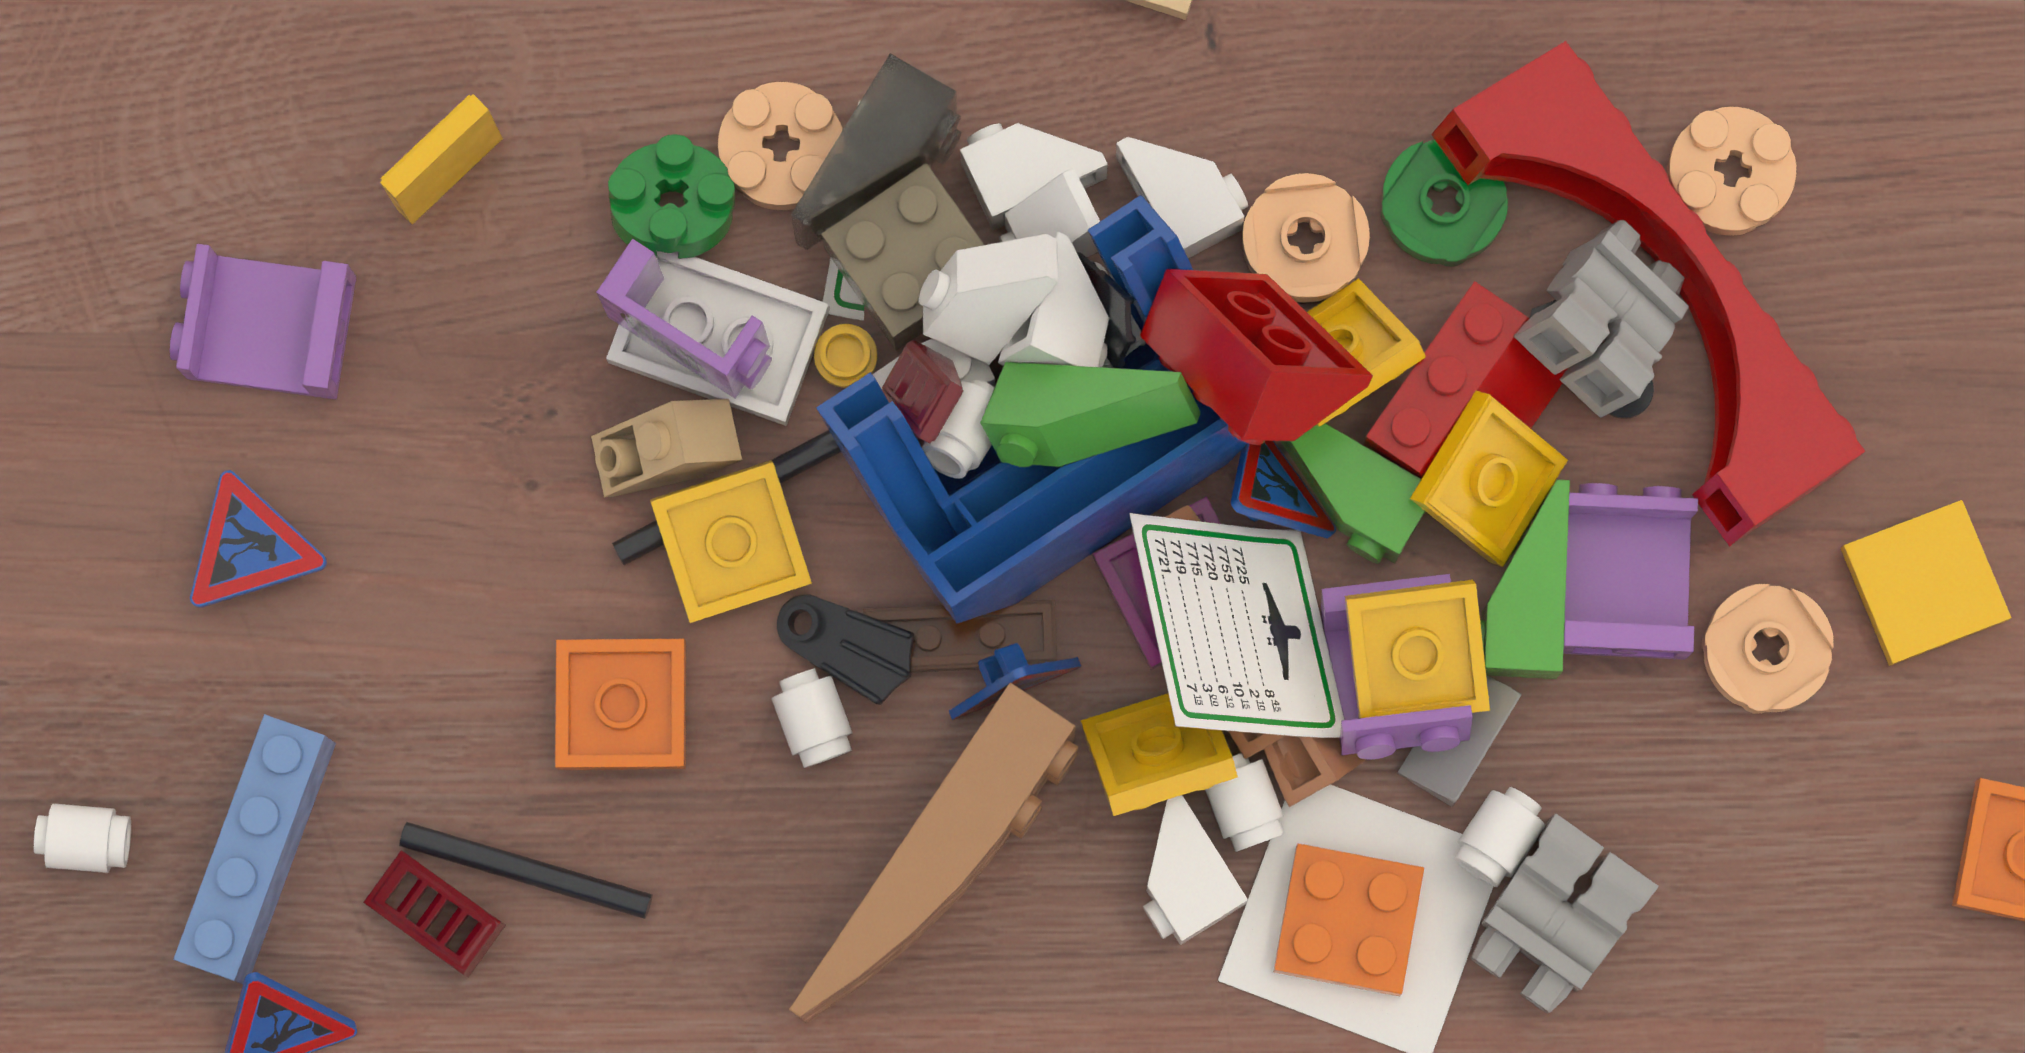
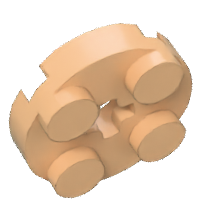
M773 82L760 85L755 89L745 90L735 98L732 108L725 115L720 127L718 151L720 160L728 168V175L734 182V187L742 192L744 197L763 208L791 210L803 207L814 201L815 196L821 194L828 185L831 186L836 180L844 162L845 142L841 123L827 98L800 84ZM776 131H788L790 139L800 142L798 150L788 151L786 161H775L773 150L764 148L766 139L775 138Z
M1722 107L1700 113L1680 133L1669 155L1667 175L1669 183L1688 209L1694 211L1701 218L1706 231L1720 235H1742L1755 230L1760 225L1766 224L1783 209L1794 188L1796 160L1791 149V139L1788 132L1782 126L1774 124L1768 117L1754 110L1741 107ZM1729 155L1740 158L1741 166L1748 168L1749 172L1748 178L1740 177L1735 187L1723 184L1724 174L1714 171L1715 162H1725Z
M1309 173L1286 176L1276 180L1267 187L1264 193L1255 200L1245 217L1242 231L1244 258L1252 273L1268 274L1296 302L1322 301L1336 294L1356 279L1368 252L1370 239L1368 220L1362 205L1353 195L1351 197L1344 189L1336 186L1335 181L1322 175ZM1299 223H1309L1312 232L1322 233L1324 242L1315 244L1311 254H1302L1298 246H1290L1287 236L1296 234Z
M1755 584L1740 589L1728 597L1716 609L1702 637L1704 664L1714 686L1729 701L1742 706L1746 711L1753 714L1783 712L1797 707L1821 688L1829 672L1828 669L1832 661L1831 650L1833 649L1831 625L1822 609L1813 599L1805 593L1792 588L1789 590L1781 586H1769L1770 584ZM1762 631L1768 639L1776 635L1782 638L1785 645L1778 651V655L1782 660L1780 664L1772 665L1767 659L1760 662L1756 660L1752 654V651L1757 647V643L1753 638L1755 634Z

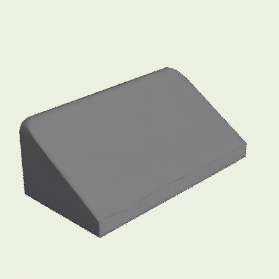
M1487 675L1490 711L1472 713L1470 740L1460 741L1457 747L1440 752H1428L1423 750L1421 746L1413 747L1397 772L1400 776L1451 807L1460 797L1522 695Z

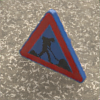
M1265 440L1260 445L1246 444L1240 453L1231 498L1233 509L1237 513L1245 515L1253 522L1260 519L1328 539L1336 532L1334 523L1276 443Z
M227 470L221 473L190 601L194 606L203 608L321 571L326 567L327 559L238 475L231 470Z
M1018 643L996 649L993 656L978 661L980 672L987 687L949 710V714L952 720L958 719L996 703L1010 682L1021 690L1026 691L1080 668L1081 663L1078 657L1029 665Z
M253 972L246 975L224 1053H310L353 1038L357 1034L356 1023L258 972Z

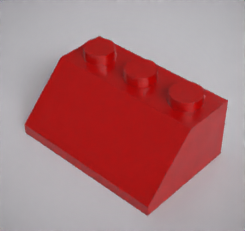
M1166 269L1140 333V337L1160 356V363L1173 372H1181L1186 383L1194 390V397L1204 405L1211 407L1228 424V431L1234 437L1254 445L1263 444L1265 440L1295 441L1366 389L1373 377L1360 362L1268 274Z
M1474 281L1424 352L1426 358L1415 365L1365 437L1363 446L1422 479L1475 391L1491 395L1532 429L1563 384L1560 378L1567 369L1554 375L1514 338V335L1529 318Z

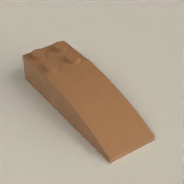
M1011 682L1009 683L789 1010L796 1017L808 1023L865 984L915 943L966 892L1004 846L1012 833L1020 839L1025 836L1043 808L1041 806L1043 801L1037 798V795L1047 780L1058 786L1078 756L1077 750L1079 747L1073 743L1075 740V725Z

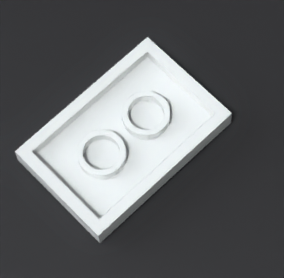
M657 251L656 259L664 280L645 308L722 358L753 315L764 324L770 344L766 354L772 357V361L756 387L751 390L744 386L736 399H734L619 325L606 357L608 363L708 399H729L731 407L787 426L811 362L816 343L828 316L829 304L697 257L678 259V252L664 253Z

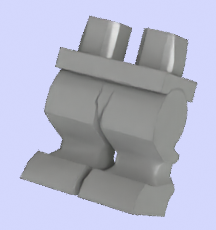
M1619 220L1606 227L1594 239L1570 251L1562 264L1564 267L1557 273L1546 290L1557 302L1535 313L1514 335V338L1554 375L1567 369L1560 378V381L1600 418L1640 398L1646 386L1655 376L1652 365L1662 358L1659 352L1672 336L1675 323L1683 318L1689 307L1678 296L1684 282V276L1670 263L1658 260L1646 266L1634 255L1641 244L1640 235L1624 220Z
M1556 813L1550 817L1538 837L1539 848L1533 856L1525 857L1491 910L1481 922V925L1486 929L1480 936L1471 956L1472 961L1498 979L1518 952L1539 965L1520 994L1547 1014L1556 1008L1569 995L1571 990L1575 992L1582 990L1592 973L1627 930V921L1630 916L1640 911L1659 887L1616 855L1609 852L1604 855L1590 876L1592 885L1587 892L1579 894L1572 904L1568 902L1567 899L1574 891V884L1578 877L1588 872L1604 847Z

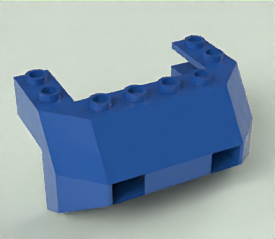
M1140 195L1089 228L1088 232L1110 277L1134 298L1135 301L1131 304V315L1140 331H1142L1166 269L1193 270L1178 236L1145 198ZM1147 343L1144 346L1140 345L1130 352L1124 359L1126 365L1123 368H1119L1173 372L1160 363V356ZM871 372L816 407L862 488L921 576L956 623L1020 602L1130 529L1132 523L1129 513L1153 514L1227 465L1247 444L1234 437L1228 431V424L1211 407L1199 402L1193 395L1194 390L1188 385L1201 412L1196 424L1060 467L1042 465L1018 467L1009 463H1002L994 447L991 445L978 468L969 470L963 478H953L940 473L932 467L904 415L893 401L889 403Z

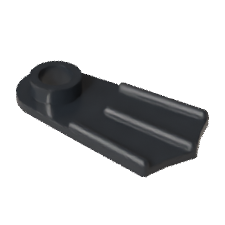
M1077 252L1109 317L1104 339L1108 349L1106 357L1114 368H1123L1126 365L1124 361L1131 344L1136 342V337L1132 334L1131 304L1135 300L1104 270H1100L1094 261L1089 260L1081 252Z
M812 595L795 596L781 608L777 618V631L781 641L788 648L873 703L881 705L897 687L911 677L913 632ZM808 612L812 618L811 628L807 633L799 635L794 627L795 619L800 613Z

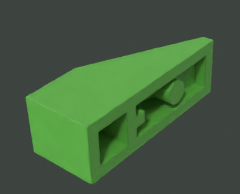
M1005 362L980 424L1002 463H1009L1018 467H1029L1031 465L1060 467L1196 424L1201 412L1181 372Z
M1326 423L1320 427L1315 425L1295 441H1281L1338 530L1350 537L1346 545L1352 551L1373 563L1379 564L1384 557L1395 564L1426 512L1410 499L1421 479Z
M1556 480L1482 611L1480 624L1487 676L1557 679L1563 672L1570 480Z

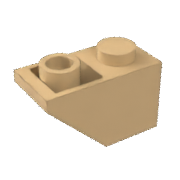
M729 399L671 401L591 436L604 497H615L700 478L742 460Z

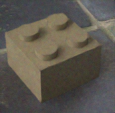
M927 163L821 234L825 251L895 351L923 333V306L919 303V295L928 275L933 270L941 271L957 250L984 245Z

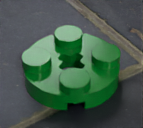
M666 135L658 143L644 146L631 153L618 165L608 181L610 214L615 232L625 244L628 245L634 239L653 251L656 258L657 251L664 253L678 252V259L701 255L715 247L730 229L733 220L732 212L735 206L734 182L728 175V168L716 155L700 146L693 145L683 135ZM677 192L683 194L685 205L678 208L675 204L668 203L661 207L658 203L661 200L662 194Z
M1435 140L1426 143L1422 141L1404 150L1389 168L1382 188L1381 219L1387 227L1391 238L1407 254L1430 264L1455 267L1463 264L1467 259L1478 256L1496 239L1508 212L1507 189L1503 181L1479 178L1467 185ZM1448 186L1453 187L1458 191L1455 203L1461 207L1460 211L1456 214L1446 211L1442 216L1435 214L1431 210L1434 202L1427 197L1428 192L1432 188L1438 192H1443Z

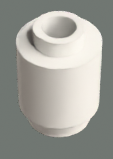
M981 380L961 381L964 391L938 437L931 444L924 441L925 443L922 446L932 467L949 477L963 478L969 470L978 468L992 445L980 422L995 387Z
M814 668L779 681L783 693L771 699L792 755L799 754L804 768L852 751L847 738L848 735L852 734V730L832 676L819 679Z
M1242 753L1232 756L1238 778L1216 784L1205 790L1224 839L1230 837L1235 852L1284 834L1278 820L1284 817L1263 759L1250 763L1249 758L1245 759Z
M1509 787L1505 794L1492 790L1458 840L1461 849L1455 856V861L1475 877L1491 886L1498 887L1505 876L1511 878L1545 828L1544 822L1537 817L1542 809L1541 806L1526 794L1512 787Z
M53 803L49 816L38 815L34 833V853L45 855L46 868L109 873L111 867L125 868L130 850L131 817L116 815V810L112 808Z

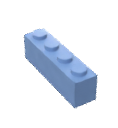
M264 714L173 960L241 984L244 983L246 975L252 973L336 745L327 736Z

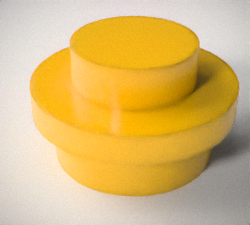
M852 324L833 326L826 330L816 343L814 350L816 368L821 377L834 386L847 388L871 372L873 374L877 365L878 354L875 342L870 334L859 326Z

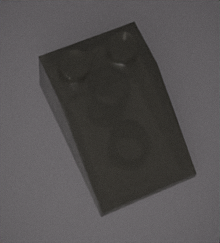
M890 53L791 214L796 244L806 250L810 249L822 241L821 234L925 163L930 168L935 160L944 164L954 151L962 134L960 130L956 129L961 120V116L957 114V92Z

